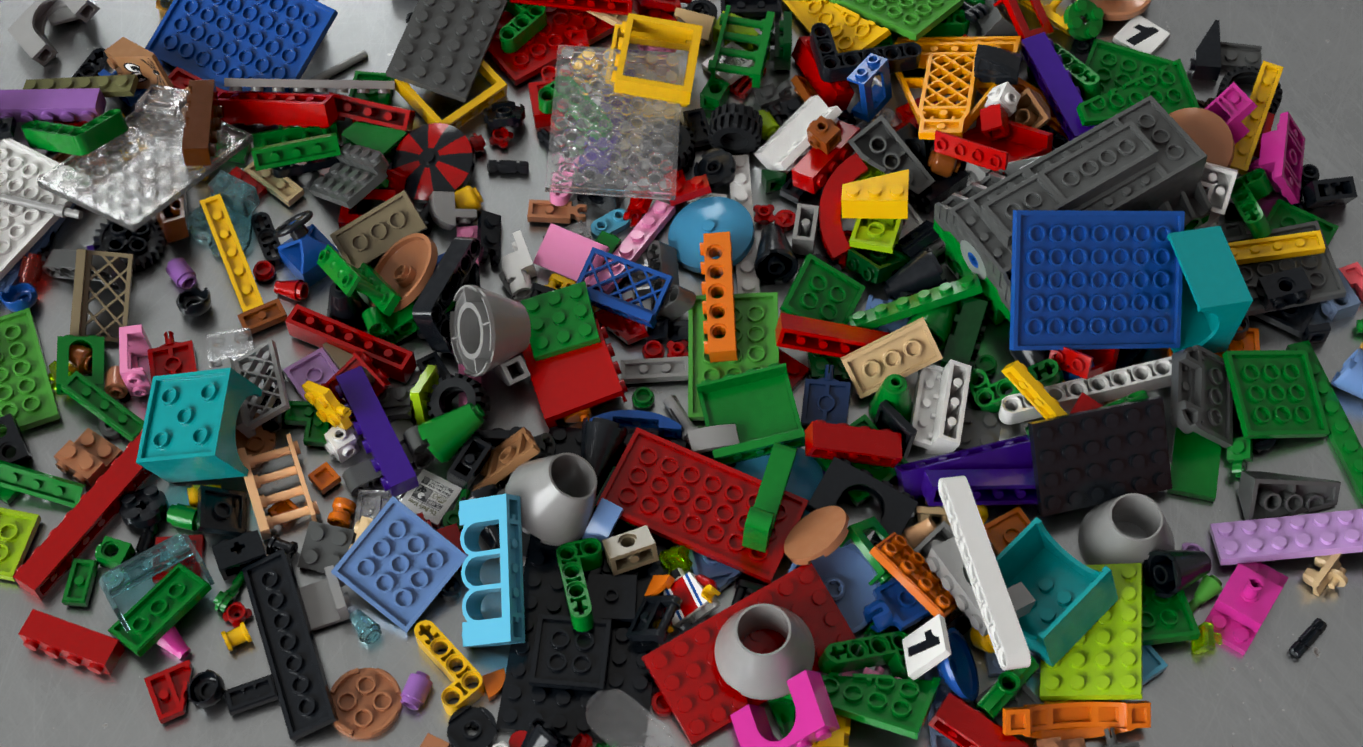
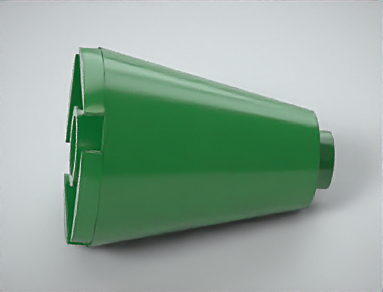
M960 300L916 314L906 325L923 317L939 351L946 347Z
M889 375L870 401L868 408L869 417L874 422L879 404L887 400L910 423L913 402L907 381L901 375Z
M469 403L423 422L418 426V432L423 441L427 439L430 445L427 448L440 462L446 463L453 458L483 424L485 413L478 404L474 406L472 403Z

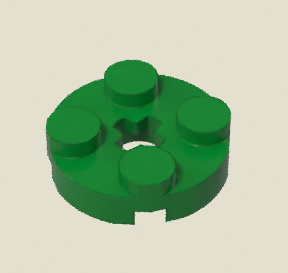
M1077 0L1066 8L1064 23L1068 25L1070 29L1068 32L1073 38L1079 41H1087L1098 36L1101 32L1104 12L1089 0ZM1081 17H1084L1086 19L1085 24H1083V20L1081 19Z

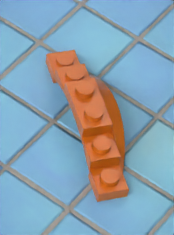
M1066 700L1046 701L1044 704L1003 708V734L1024 735L1025 737L1036 739L1061 737V740L1088 739L1105 736L1104 729L1109 728V733L1110 728H1115V734L1133 731L1135 728H1151V702Z

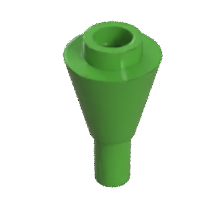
M1205 575L1202 577L1193 596L1194 598L1189 602L1192 613L1201 604L1222 592V582L1216 576Z

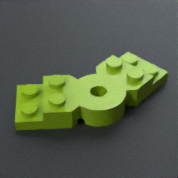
M862 159L868 167V172L856 181L885 175V173ZM857 218L849 240V247L893 254L895 244H898L901 235L903 219Z

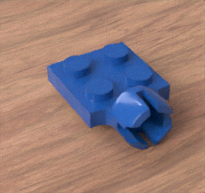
M895 578L873 590L876 600L866 605L863 611L867 624L874 622V625L870 627L874 632H881L890 626H896L902 632L931 615Z

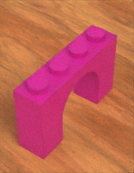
M805 669L787 680L796 709V718L791 732L782 740H778L774 736L765 709L762 706L748 704L730 715L740 747H812V744L830 738L832 736L831 733L840 727L821 673Z

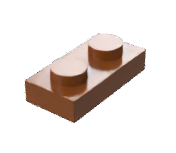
M795 75L790 80L795 87L794 91L802 97L804 102L809 97L818 95L807 78Z
M279 298L237 315L246 336L283 322L288 317Z

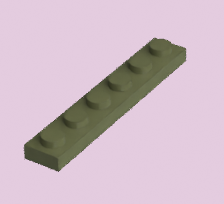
M136 74L29 79L26 80L23 89L100 88L104 97L134 96L139 78Z

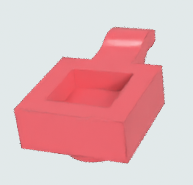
M1355 262L1339 268L1351 288H1355L1359 300L1363 302V268L1361 265Z

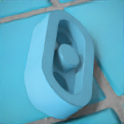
M621 208L614 209L593 221L591 224L592 237L596 240L602 231L616 235L627 229L630 225V219H623V215L627 211Z

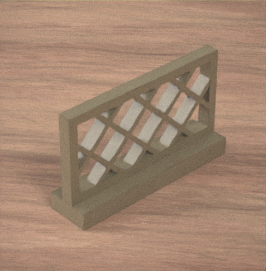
M77 249L70 335L89 336L86 335L87 325L94 320L102 329L96 334L97 336L104 337L100 335L105 333L108 336L105 337V341L119 342V338L112 337L107 329L116 322L120 327L128 326L134 254ZM93 255L102 256L107 262L98 271L92 265ZM106 256L114 258L112 260H109ZM119 257L128 258L127 268L121 273L112 264ZM111 266L118 275L108 283L100 273ZM96 276L105 284L97 293L90 287L91 280ZM121 278L126 284V288L118 295L111 285ZM109 288L116 298L106 305L98 295ZM123 295H125L124 301L121 299ZM96 298L104 308L93 315L88 306ZM117 300L124 306V312L118 317L109 309ZM106 310L114 320L104 328L97 320V317ZM122 317H123V324L119 321V319H121Z

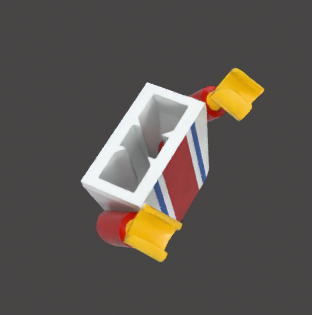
M677 568L670 572L669 575L675 581L669 590L667 588L664 590V596H678L683 600V604L676 611L667 630L669 633L674 631L672 625L679 628L688 621L694 624L721 605L715 596L721 594L717 590L715 580L703 574L695 575L691 572L685 574L682 568Z

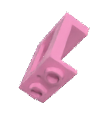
M142 324L119 327L120 375L131 397L145 396L150 394L151 384L143 367L138 368V358L148 356L147 350L152 349Z

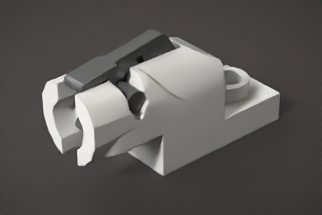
M521 230L512 233L515 239L511 243L514 252L502 258L503 271L499 274L500 280L511 298H514L515 301L530 298L532 293L530 290L532 286L531 278L537 276Z

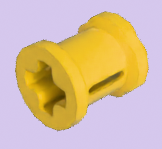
M244 622L240 623L239 627L228 632H221L230 652L233 651L234 647L244 642H252Z

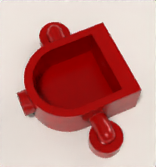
M548 65L541 70L543 81L528 83L535 128L551 126L552 130L561 132L567 128V123L574 121L571 115L563 107L554 113L544 114L539 110L538 106L539 90L558 78L556 67Z

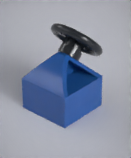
M307 210L282 223L276 228L274 235L275 237H283L290 234L292 238L277 247L282 263L298 280L306 282L310 288L327 276L316 263L320 252L326 248L327 244L331 245L338 253L339 251L314 224L306 228L304 224L313 217V212Z

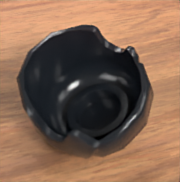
M195 286L191 291L180 293L176 300V305L180 312L192 317H198L206 313L211 306L209 289L205 287L204 291Z
M209 669L198 673L191 679L188 686V699L196 706L203 708L216 705L222 699L225 692V683L222 677Z

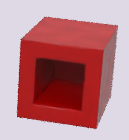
M1001 104L990 105L987 108L980 109L981 130L990 142L1010 136L1008 113Z

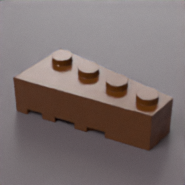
M214 79L189 80L188 87L191 94H187L188 111L185 112L186 127H184L182 142L185 166L212 165L213 157L217 155L216 143H219L220 118L224 117L223 105H219Z
M177 161L139 172L144 193L167 242L170 243L189 237L186 180L182 162Z

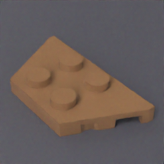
M525 427L521 428L492 449L491 455L480 472L484 478L480 483L473 486L472 491L504 481L518 466L540 453V448L529 430Z

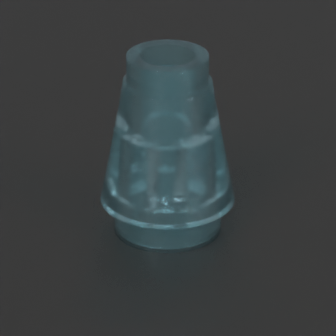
M360 609L350 614L349 619L361 642L373 644L381 637L380 625Z

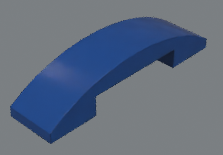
M617 410L594 416L619 423L618 428L636 429L638 427L643 430L658 431L661 437L682 439V425L657 413L642 410Z

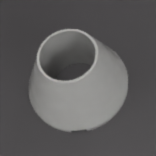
M476 285L460 287L453 301H457L455 311L450 312L451 344L457 363L463 364L466 369L464 373L471 377H478L526 350L531 337L530 318L526 308L520 302Z
M560 453L530 460L518 466L509 478L505 487V494L516 495L521 498V527L524 533L527 535L530 533L541 539V543L560 546L564 543L578 541L583 537L594 514L597 477L593 467L581 456L573 453Z
M1138 493L1125 494L1108 500L1103 504L1096 505L1084 517L1078 534L1079 549L1087 565L1142 563L1143 567L1144 560L1149 558L1148 554L1158 549L1175 550L1172 530L1160 507L1151 498ZM1114 523H1133L1142 528L1148 537L1141 539L1128 537L1121 533Z
M755 604L736 612L721 627L715 642V661L721 677L728 685L739 691L741 695L752 699L772 700L790 694L787 680L805 669L811 671L814 664L815 646L808 626L795 613L777 605ZM760 629L776 631L786 639L782 647L767 654L752 652L742 644L743 640L750 633Z

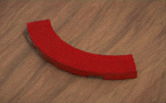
M857 153L848 157L834 170L827 180L819 202L818 225L821 239L832 261L848 253V249L852 248L849 247L841 224L842 184L854 182L868 172V167Z

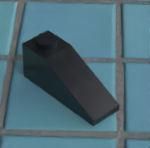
M1219 20L1214 21L1197 47L1194 57L1189 60L1188 69L1192 71V79L1218 80L1222 68Z

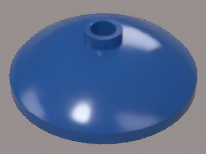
M949 628L947 632L952 654L937 664V671L939 676L944 679L946 685L958 697L966 702L976 700L979 694V677L976 664L962 634L955 628Z

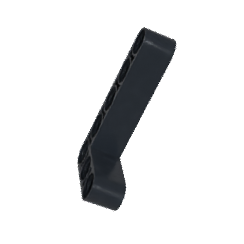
M816 23L811 28L810 47L820 78L824 82L832 83L847 80V77L870 53L887 58L890 73L914 70L919 65L922 50L920 45L915 42L838 53L828 25Z
M455 237L413 306V319L433 352L454 354L450 338V320L445 312L481 252V243L478 238Z

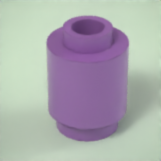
M173 258L168 262L166 272L178 287L187 290L196 284V273L184 258Z
M417 671L416 674L411 673L401 693L402 699L400 703L410 709L419 710V707L424 705L433 685V682L429 680L430 676L421 671Z

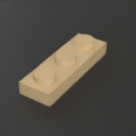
M254 161L244 168L248 175L265 186L267 191L289 207L305 194L304 189L290 178L280 179L274 177L271 168L256 171Z

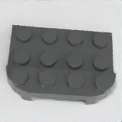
M348 143L340 149L341 155L336 156L340 163L334 164L330 167L327 174L317 178L309 190L316 197L351 209L388 177L386 170L391 165L382 152L361 145L352 146L351 143Z
M1199 345L1173 353L1171 424L1185 434L1195 432L1227 448L1233 444V395L1223 358Z

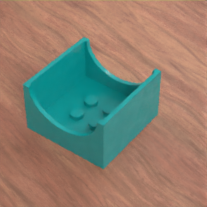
M1221 226L1169 233L1167 239L1170 241L1183 271L1180 348H1171L1173 353H1176L1188 347L1199 345L1213 353L1225 352L1253 299Z
M232 368L153 376L136 463L169 483L248 476V469L243 465L237 451L235 438L236 420L244 400L251 395L261 397L262 389Z
M1037 517L996 557L1006 588L1022 582L1036 600L1030 613L1019 618L1018 621L1029 650L1051 667L1119 600L1111 569L1104 566L1102 572L1096 571L1075 559L1054 540L1046 530L1042 520Z

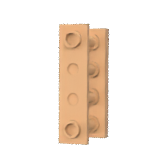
M286 434L288 446L258 455H247L245 447L237 449L243 465L248 469V476H245L244 480L262 540L270 539L272 537L270 529H273L278 524L308 515L311 516L312 521L318 522L316 515L320 514L317 501H311L297 457L298 454H301L297 440L292 441L290 434ZM292 455L294 466L258 476V474L253 475L251 468H255L257 464ZM298 474L301 486L264 496V494L259 496L257 489L261 488V485ZM304 494L307 506L272 517L270 515L265 516L263 509L268 508L267 505Z

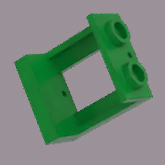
M74 335L57 336V395H67L61 390L60 386L70 377L68 376L69 349L73 344L92 348V376L85 377L104 391L105 337L89 335L87 337Z
M874 516L850 525L847 528L849 532L840 547L854 543L871 564L877 575L868 584L870 586L876 583L882 585L891 578H894L869 553L874 546L867 536L873 530L881 540L889 536Z

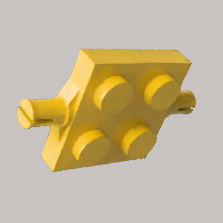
M309 380L302 385L306 392L304 394L305 399L318 410L316 415L322 422H329L335 428L338 426L344 430L353 425L349 419L352 411L341 404L329 388Z

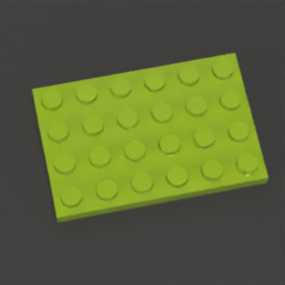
M1142 563L1086 565L1091 569L1101 572L1104 566L1111 569L1119 600L1053 667L1041 660L1040 699L1041 701L1143 699Z

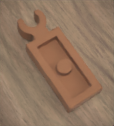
M529 199L527 220L528 222L571 224V219L585 222L586 214H580V212H587V205L578 204L572 206V201H569L566 205L556 206L550 200Z

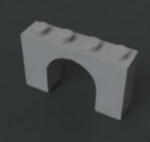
M36 0L9 27L8 31L33 60L45 67L58 53L45 36V25L50 15L60 8L68 7L74 15L87 23L100 10L93 0Z
M955 537L931 547L926 558L928 567L932 572L936 573L944 589L949 591L955 599L958 608L963 610L970 619L972 627L978 630L982 637L987 635L988 631L973 588L967 582L963 573L965 566ZM1019 582L1007 588L1017 618L1019 619L1030 613L1036 600L1023 583Z

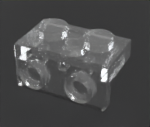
M250 328L205 335L210 369L223 367L222 361L228 357L236 360L255 349Z

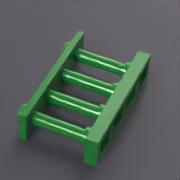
M727 5L725 13H721L719 24L722 26L714 57L708 63L711 81H715L717 71L749 76L752 79V87L760 88L775 26V12L767 11L766 18L761 21L731 16V5ZM730 24L760 29L762 35L753 36L727 31ZM725 40L756 44L758 50L752 52L725 48L724 43ZM722 55L752 60L755 64L749 68L720 63Z
M336 122L324 129L316 126L306 128L291 126L251 134L254 148H251L256 171L341 155Z
M329 244L320 252L316 263L347 296L351 297L354 290L366 295L383 314L389 317L392 315L401 297L370 265L363 262L359 268L348 264Z

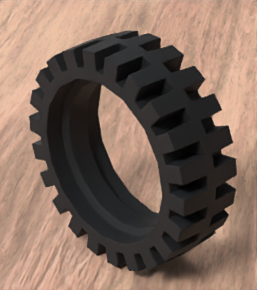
M1242 66L1241 70L1239 67H1236L1233 71H1228L1219 85L1217 97L1233 82L1236 85H1254L1259 70L1256 71L1255 66H1251L1250 70L1247 66ZM1278 82L1268 111L1276 114L1282 99L1283 91L1280 89V82Z

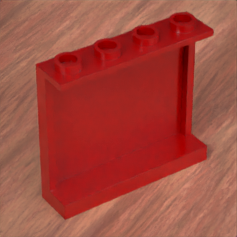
M979 115L976 127L963 133V138L936 130L934 152L993 171H999L1000 169L1005 171L1008 162L1043 156L1051 152L1053 133L1009 120L1010 136L990 142L982 133Z
M597 319L595 320L601 340L600 343L539 361L534 359L531 343L522 352L531 374L530 377L544 420L549 429L558 426L557 419L621 396L623 402H627L624 394L628 392L624 379L619 380L618 377L622 372L618 362H613L611 358L615 356L611 343L606 344L605 339L609 338L605 326L600 327Z

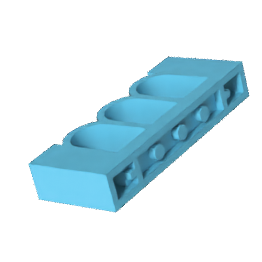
M501 494L459 501L458 515L460 525L464 526L461 531L460 542L464 552L469 555L462 565L461 576L465 586L470 589L465 594L462 602L463 615L468 621L462 622L463 647L484 648L525 643L521 498L516 495ZM499 524L500 548L482 551L479 546L481 531L489 525ZM500 558L501 583L483 585L480 580V569L483 563L489 559ZM501 592L502 617L484 619L481 614L483 598L487 594Z

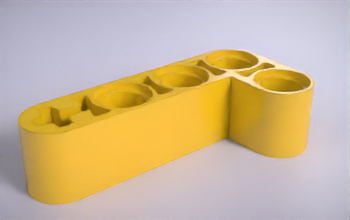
M429 620L418 622L414 628L417 644L452 682L441 694L444 710L448 715L452 716L458 709L464 706H472L484 695L483 678L433 622ZM440 649L447 650L444 654H436ZM455 666L463 667L459 671H452ZM470 683H478V686L475 688H467ZM452 698L459 699L456 704H448Z

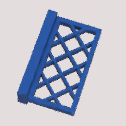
M592 247L576 284L583 282L586 277L594 274L597 284L587 287L592 306L654 329L657 322L656 317L674 279L673 276ZM595 256L604 257L606 264L594 268L593 261ZM619 263L623 264L626 271L614 276L611 267ZM608 268L612 277L600 282L597 273ZM637 271L644 272L646 279L634 283L631 274ZM629 276L632 285L619 289L616 280ZM658 278L666 280L662 288L654 291L651 281ZM614 282L617 291L611 294L604 293L602 286ZM648 283L652 292L640 297L636 288ZM634 289L637 299L630 302L625 301L622 294ZM654 296L656 304L653 310L644 308L642 301Z

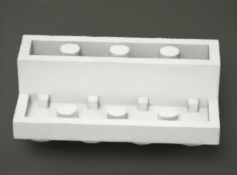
M818 95L809 97L754 155L768 170L783 172L787 175L813 148L808 142L807 128L809 124L817 120L821 115L827 120L831 119L837 123L839 120L838 116L842 113V110L838 106L828 107Z
M950 359L945 367L931 364L918 371L910 424L917 430L913 445L925 448V454L943 455L952 453L960 445L972 366Z

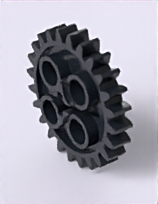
M123 211L121 217L114 214L115 219L106 218L107 224L100 223L101 229L95 230L96 236H93L94 250L134 254V271L137 270L139 265L144 269L146 262L153 264L152 258L159 259V253H163V246H166V238L157 219L152 220L150 214L144 217L142 211L139 215H135L134 211L127 215ZM120 258L127 266L128 258Z

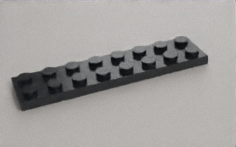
M283 548L242 568V572L288 734L291 740L296 741L338 721V717L292 563L286 549Z

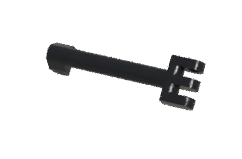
M964 1L960 7L965 10V19L971 23L990 13L989 8L982 3L972 6Z

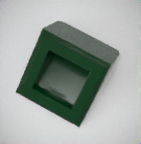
M762 169L761 182L766 193L779 191L787 181L786 173Z

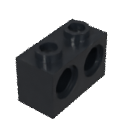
M9 413L0 417V427L7 428L6 435L0 437V460L18 465L32 459L33 457L15 416ZM11 447H15V456L6 458V451Z

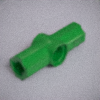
M1031 656V664L1027 668L1007 670L1000 674L998 681L976 704V709L984 713L986 718L993 721L1003 708L1015 699L1018 691L1039 669L1040 665L1036 662V659ZM1002 684H1010L1013 689H1006Z

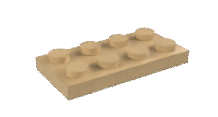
M922 317L840 359L860 399L878 391L887 376L898 374L905 378L943 359Z

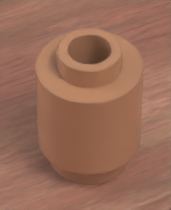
M112 366L105 373L104 391L114 399L124 398L128 394V389L120 375V366Z

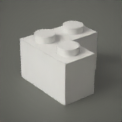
M1206 162L1201 178L1202 186L1209 188L1207 197L1212 206L1211 211L1225 215L1238 170Z

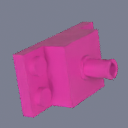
M1233 82L1204 109L1214 112L1226 122L1233 135L1234 144H1236L1250 131L1241 121L1258 106Z
M1289 112L1280 113L1277 130L1262 134L1260 157L1257 160L1251 161L1247 172L1249 173L1259 168L1264 169L1275 192L1281 191L1283 197H1286L1289 203L1293 205L1300 201L1305 137Z
M1262 562L1238 563L1200 631L1238 653L1245 655L1289 577Z

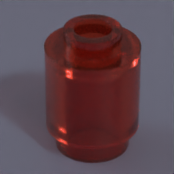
M31 252L28 253V256L23 255L18 276H20L19 282L37 286V282L41 280L45 263L41 259L42 255Z

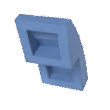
M602 497L582 539L595 538L602 545L601 540L610 538L614 533L613 529L624 509Z

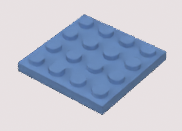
M392 496L332 569L331 573L407 633L468 556L397 498Z

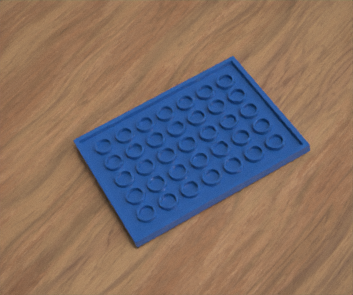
M173 0L145 49L154 53L157 58L174 68L179 67L203 80L214 79L216 87L229 91V87H224V78L300 79L338 12L316 0ZM242 87V91H251V87ZM264 87V91L253 92H272V87ZM285 88V92L279 93H292L293 88Z
M1013 210L1009 350H1064L1063 347L1073 350L1180 348L1183 271L1167 236L1169 233L1184 231L1185 211Z

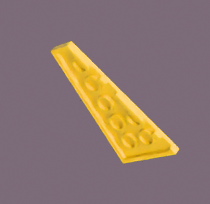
M782 0L810 35L814 24L824 23L828 25L838 53L873 48L891 35L889 29L882 28L871 20L867 21L861 18L859 14L839 4H833L828 0Z

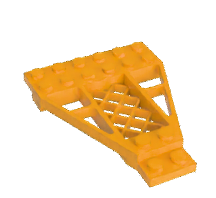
M1021 36L921 37L915 42L920 45L922 50L917 68L926 69L925 77L904 78L902 72H896L895 74L919 125V139L934 140L936 130L963 138V133L969 129L980 115V109L985 108L984 105L988 99V93L993 87L1000 85L993 82L983 83L979 81L978 77H974V63L978 44L998 47L1020 54ZM897 37V41L894 44L915 41L907 37ZM909 88H922L919 109ZM978 88H989L974 107L976 90Z

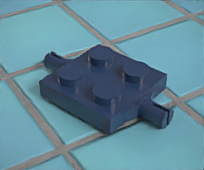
M825 365L824 378L805 379L801 425L809 426L812 421L824 420L832 424H848L852 384L851 382L833 379L834 365Z

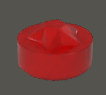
M780 210L775 215L774 223L780 226L783 231H790L794 228L796 215L790 210Z

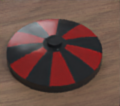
M445 123L426 124L414 129L402 139L394 152L391 170L407 176L404 190L411 200L426 204L433 191L455 192L467 185L474 171L475 153L466 135L458 128Z

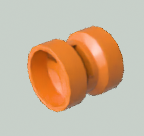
M335 498L332 504L333 511L329 513L327 522L330 525L349 528L352 521L350 517L355 513L357 505L347 498Z

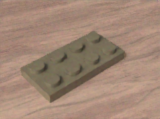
M403 190L330 234V237L343 259L348 264L359 268L363 262L369 264L384 255L400 239L410 234L421 233L427 229V226L407 192Z

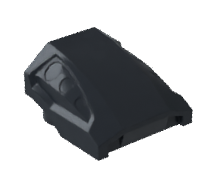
M978 44L974 63V77H978L979 81L983 83L993 82L995 84H1002L1008 81L1011 85H1017L1023 55L998 47Z

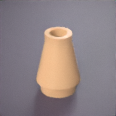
M928 517L904 529V533L901 536L914 549L937 526Z

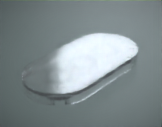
M605 689L604 691H598L589 699L586 706V722L588 727L610 747H674L670 729L625 692L619 689L607 691Z

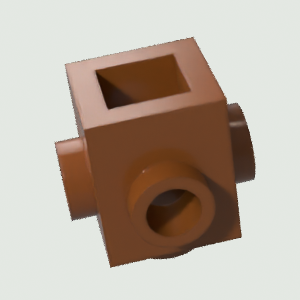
M822 115L817 120L812 121L807 128L809 144L815 149L819 148L827 155L842 141L841 129L837 127L833 120H827Z

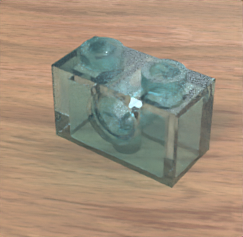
M220 170L208 183L211 196L221 194L225 207L245 217H248L260 204L256 187L223 170Z

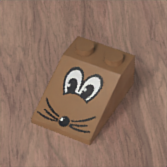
M122 37L104 50L108 57L106 59L108 64L116 70L117 75L136 74L139 78L136 89H171L173 87L156 55L131 40Z

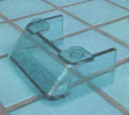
M183 533L173 535L110 569L100 577L99 585L126 632L130 628L113 598L191 555L210 586L215 584L203 559L188 535Z

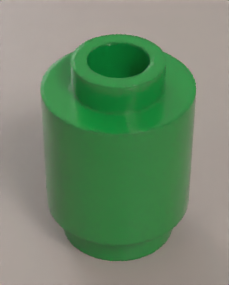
M180 503L177 505L172 504L167 512V522L171 523L174 527L196 531L198 508Z

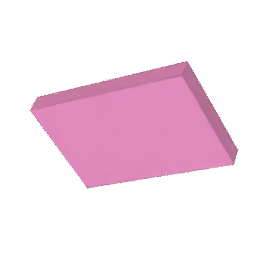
M551 223L533 263L577 282L592 247L608 252L610 248ZM595 256L593 261L594 268L602 266L605 260L604 257ZM594 274L585 278L584 281L587 286L594 277Z

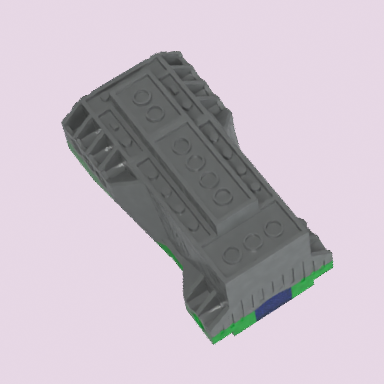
M1150 95L1048 154L1008 162L1005 171L1000 169L999 171L991 172L981 181L971 183L965 190L953 193L944 202H937L934 207L933 229L946 244L945 264L959 280L967 275L978 274L983 293H980L979 296L981 300L988 301L986 314L996 326L1003 322L1004 319H1008L1010 322L1013 210L1185 211L1184 231L1193 230L1208 222L1212 208L1201 183L1207 155Z

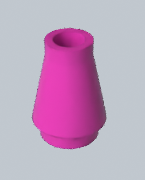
M172 627L157 641V645L175 655L179 660H183L191 652V649L187 646L176 627Z

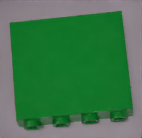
M773 363L766 368H753L745 373L737 375L728 374L720 379H707L696 384L706 427L736 424L739 444L712 450L715 461L728 465L770 455L774 442L794 448L805 446V433L796 407L786 363Z

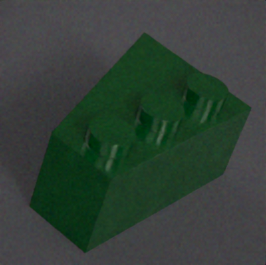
M974 297L960 300L958 312L955 314L954 324L947 340L943 359L941 360V367H945L950 359L972 366L971 371L974 369L976 360L972 359L973 354L979 353L982 341H978L979 336H984L987 323H984V317L988 301Z

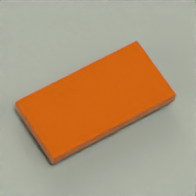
M893 532L869 552L934 617L940 614L946 618L958 607L950 592L942 586L941 580L936 573L930 570L924 557L920 553L915 552L907 544L903 536Z

